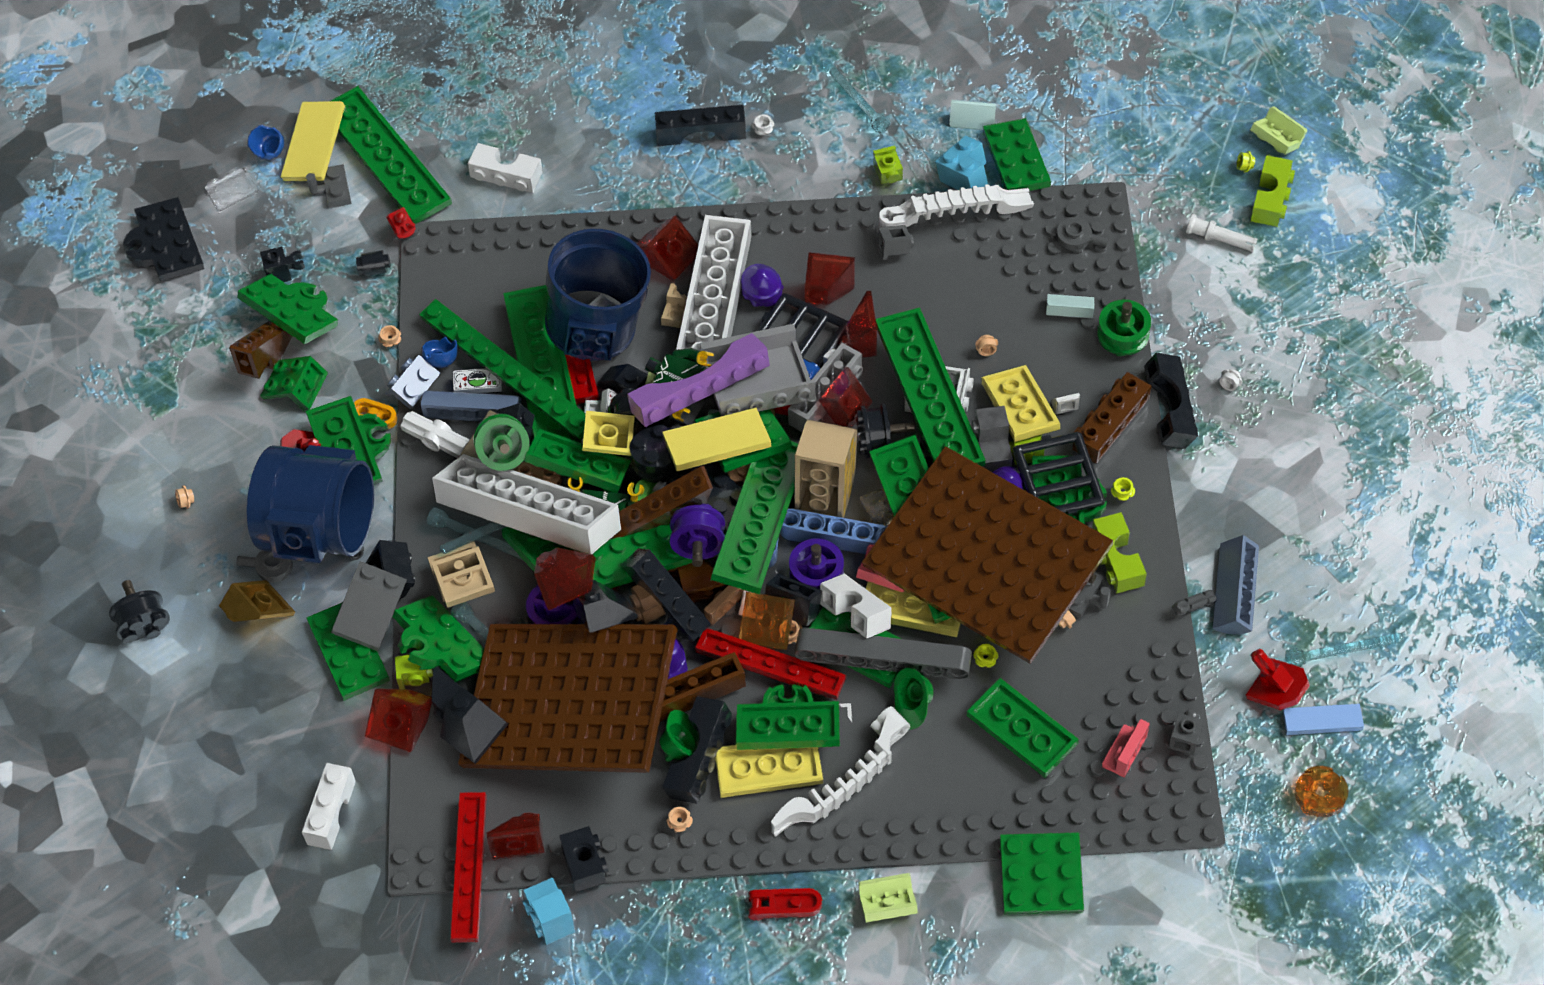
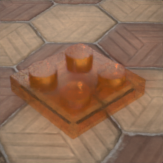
M746 592L739 639L761 646L787 650L795 600Z

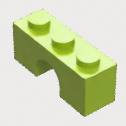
M1266 155L1259 187L1268 188L1271 191L1257 190L1251 222L1278 227L1279 219L1285 218L1287 205H1283V202L1289 201L1291 188L1287 187L1288 183L1293 184L1295 170H1291L1293 160Z
M1122 512L1093 519L1092 529L1112 539L1114 543L1101 562V565L1105 564L1107 569L1106 578L1109 585H1113L1116 593L1145 586L1147 573L1139 554L1123 555L1116 550L1119 547L1128 545L1130 534Z

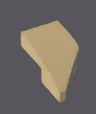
M670 284L666 296V306L661 317V325L681 328L687 297L677 291L675 284Z

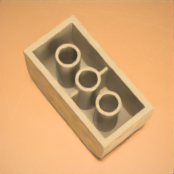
M812 420L806 421L795 454V509L844 518L855 477L857 429Z

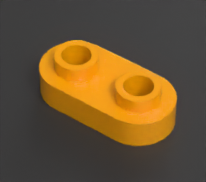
M360 398L354 402L359 416L364 415L361 414L363 412H367L366 414H377V417L382 420L388 419L385 421L388 429L396 425L397 415L393 407L367 398Z

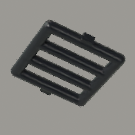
M783 293L771 311L765 312L762 317V324L757 331L770 329L786 304L798 308L788 325L794 324L795 330L806 313L818 317V320L799 347L803 358L827 322L838 326V330L816 361V364L822 368L823 356L828 351L836 350L840 346V342L850 329L851 323L794 296Z
M1080 432L1056 437L1045 435L1041 436L1038 441L1013 447V454L1026 492L1039 498L1040 496L1090 485L1093 498L1055 506V508L1069 516L1077 515V511L1104 505L1105 498ZM1075 443L1078 455L1028 466L1024 456L1025 453ZM1082 464L1086 474L1083 477L1035 487L1031 476Z

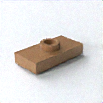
M728 586L726 589L716 593L713 601L704 608V616L711 623L710 626L714 625L742 599L744 590Z

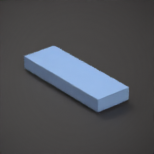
M1360 704L1285 708L1282 712L1286 735L1362 731L1364 728Z

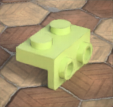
M1274 106L1269 109L1265 118L1254 122L1250 129L1260 140L1268 142L1277 152L1283 154L1298 149L1307 133L1305 127Z
M909 873L858 882L860 904L865 922L918 913Z

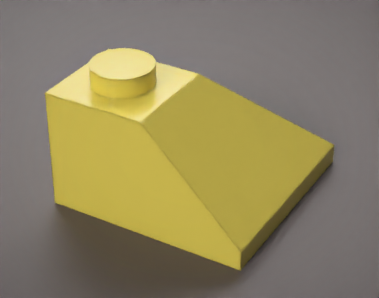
M586 411L582 451L631 456L630 443L633 439L634 416Z

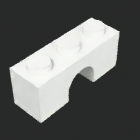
M477 143L468 162L471 178L495 183L499 186L515 188L519 191L534 192L543 173L540 158L519 153L515 162L503 165L500 164L499 148Z
M846 574L839 575L820 584V590H822L820 604L834 615L851 612V627L866 639L891 629V607Z
M326 763L302 830L307 845L332 850L340 828L338 823L340 807L342 803H349L356 782L351 768Z

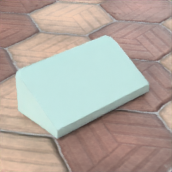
M951 100L949 126L983 130V126L995 123L996 104Z
M1048 294L1046 315L1093 318L1094 297Z

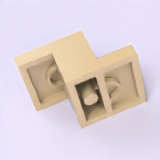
M475 542L427 557L443 602L446 603L447 608L495 592L479 546L476 547Z

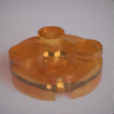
M1313 766L1305 770L1304 774L1298 778L1295 786V798L1301 806L1303 813L1316 817H1330L1339 814L1347 801L1349 793L1347 782L1343 776L1334 773V769L1327 766ZM1318 787H1322L1323 791H1328L1325 796H1319L1315 791H1317Z

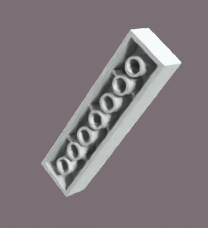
M705 215L676 350L693 348L701 351L700 343L731 337L741 291V277L745 270L752 237L751 220Z
M465 454L461 455L432 478L437 503L592 555L621 530L617 504L514 470H493L484 465L480 459Z

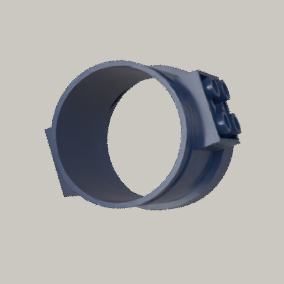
M584 229L565 236L552 249L546 273L548 300L545 328L550 340L565 355L582 360L611 361L612 357L622 353L631 344L635 335L639 309L646 300L651 277L648 258L634 241L611 230ZM579 291L599 292L614 298L620 305L609 307L591 306L571 298L568 294Z
M309 445L304 452L300 448L269 446L257 460L248 489L247 526L254 546L259 550L273 552L274 558L321 563L326 553L342 554L344 556L356 555L366 541L373 516L374 482L371 470L365 461L356 460L355 450Z

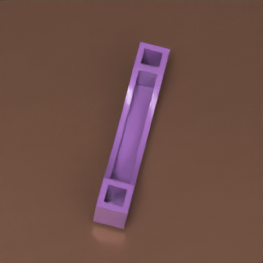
M753 333L731 343L727 352L720 360L701 373L674 382L648 383L628 393L631 412L647 427L770 366L767 347Z

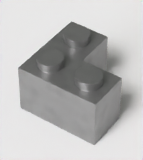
M1005 406L976 409L975 419L971 423L973 432L986 460L985 466L982 467L991 472L1005 466L1012 467L1013 459L1008 441L1009 422Z

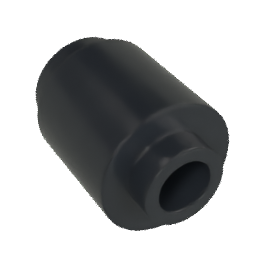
M383 250L363 253L361 256L356 257L359 275L387 273V268L391 267L389 254H384Z

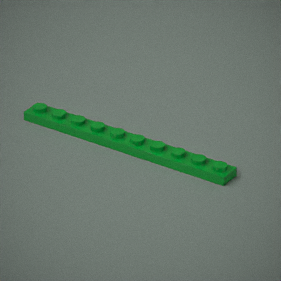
M435 299L419 314L421 319L444 337H447L450 342L453 343V340H456L459 349L578 441L583 439L586 413L445 305Z

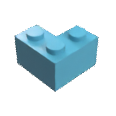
M965 135L935 161L940 182L954 189L960 190L963 187L969 189L973 186L984 187L988 184L984 169L986 159L983 145L973 138Z
M553 877L524 890L526 900H523L522 904L526 914L531 917L532 926L537 938L543 937L545 944L548 945L575 933L571 910L561 889L558 890Z

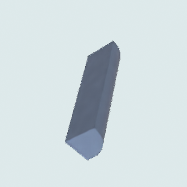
M425 390L422 396L421 408L425 418L482 421L489 410L497 413L498 409L518 403L521 404L522 398L521 396Z
M1244 535L1220 543L1213 629L1225 634H1246L1253 630L1259 545Z

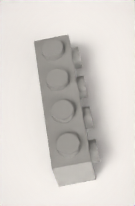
M841 343L812 379L815 381L816 399L791 404L788 408V424L803 432L807 420L822 422L827 412L830 413L834 409L838 398L847 393L850 383L860 377L863 371L862 353Z

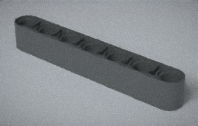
M802 628L798 631L794 655L800 660L893 672L912 668L920 672L921 675L966 679L970 672L972 652L966 647L880 636H872L866 639L861 634Z

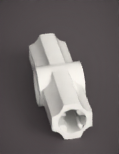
M413 411L407 412L401 424L402 431L420 439L430 450H442L456 458L461 456V452L469 442V439L453 432L445 422L438 419L433 422Z

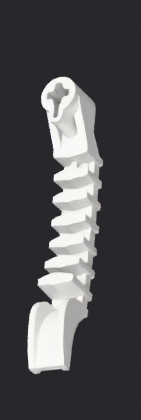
M989 184L984 187L973 186L969 189L963 187L955 191L949 189L948 192L943 193L938 191L932 195L923 194L921 197L911 196L908 201L900 206L887 207L880 211L877 232L881 227L900 225L908 227L918 223L919 215H923L926 220H930L931 213L934 212L938 217H942L945 210H948L951 215H955L957 208H960L962 213H967L968 207H971L975 213H978L981 207L985 214H989L992 205L996 204L998 213L1011 214L1032 208L1034 202L1031 200L1028 188L1006 190L999 185L989 186Z
M893 707L885 709L870 726L880 737L875 741L874 750L876 753L874 754L869 750L864 756L868 765L861 759L857 761L855 768L858 774H855L850 768L845 773V778L848 781L846 784L841 777L836 779L834 783L837 789L836 792L826 784L822 788V793L826 798L824 801L814 788L808 793L811 802L803 797H796L790 800L771 821L773 835L776 837L795 823H815L821 817H828L829 812L833 809L837 810L845 800H850L851 795L856 791H861L865 783H870L876 773H881L883 767L891 763L892 752L890 747L907 733L910 724Z

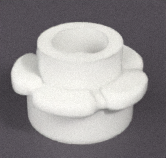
M764 114L757 116L752 124V128L755 129L754 131L758 135L770 134L774 127L771 117Z
M1225 369L1221 372L1222 375L1219 382L1224 389L1234 391L1238 386L1242 385L1243 381L1238 371Z

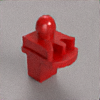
M404 207L388 214L386 217L398 239L409 238L414 234L416 230L415 224Z

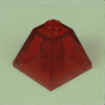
M676 215L649 231L637 243L647 256L650 268L672 281L696 258L699 246Z
M808 253L805 302L815 305H829L855 288V257Z
M871 290L866 291L846 325V336H842V343L862 353V357L877 356V326Z
M849 367L843 369L819 399V402L834 423L848 428H853L856 424L857 410H860V406H865L868 409L873 403Z
M556 548L550 552H544L537 557L534 575L549 611L591 591L596 560L593 554Z
M375 689L364 737L411 753L428 721L432 697L406 689Z
M523 813L520 816L512 817L487 832L492 859L545 853L540 814Z

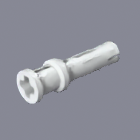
M1192 214L1186 234L1194 233L1203 236L1204 240L1207 241L1213 238L1253 253L1255 246L1246 244V242L1256 245L1258 238L1217 226V223L1213 220L1210 222L1205 221Z

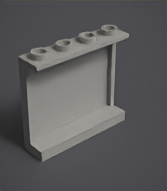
M794 324L751 332L767 347L770 366L713 394L721 417L757 408L759 412L815 400V381L810 379L796 341ZM751 333L700 343L701 351L714 354V356L709 355L707 357V363L711 364V366L715 364L727 352L732 342Z

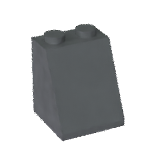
M360 561L331 633L378 651L407 579Z

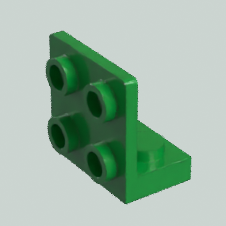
M312 356L278 360L273 367L268 381L264 384L260 397L263 400L289 397L303 411L310 410L328 372Z

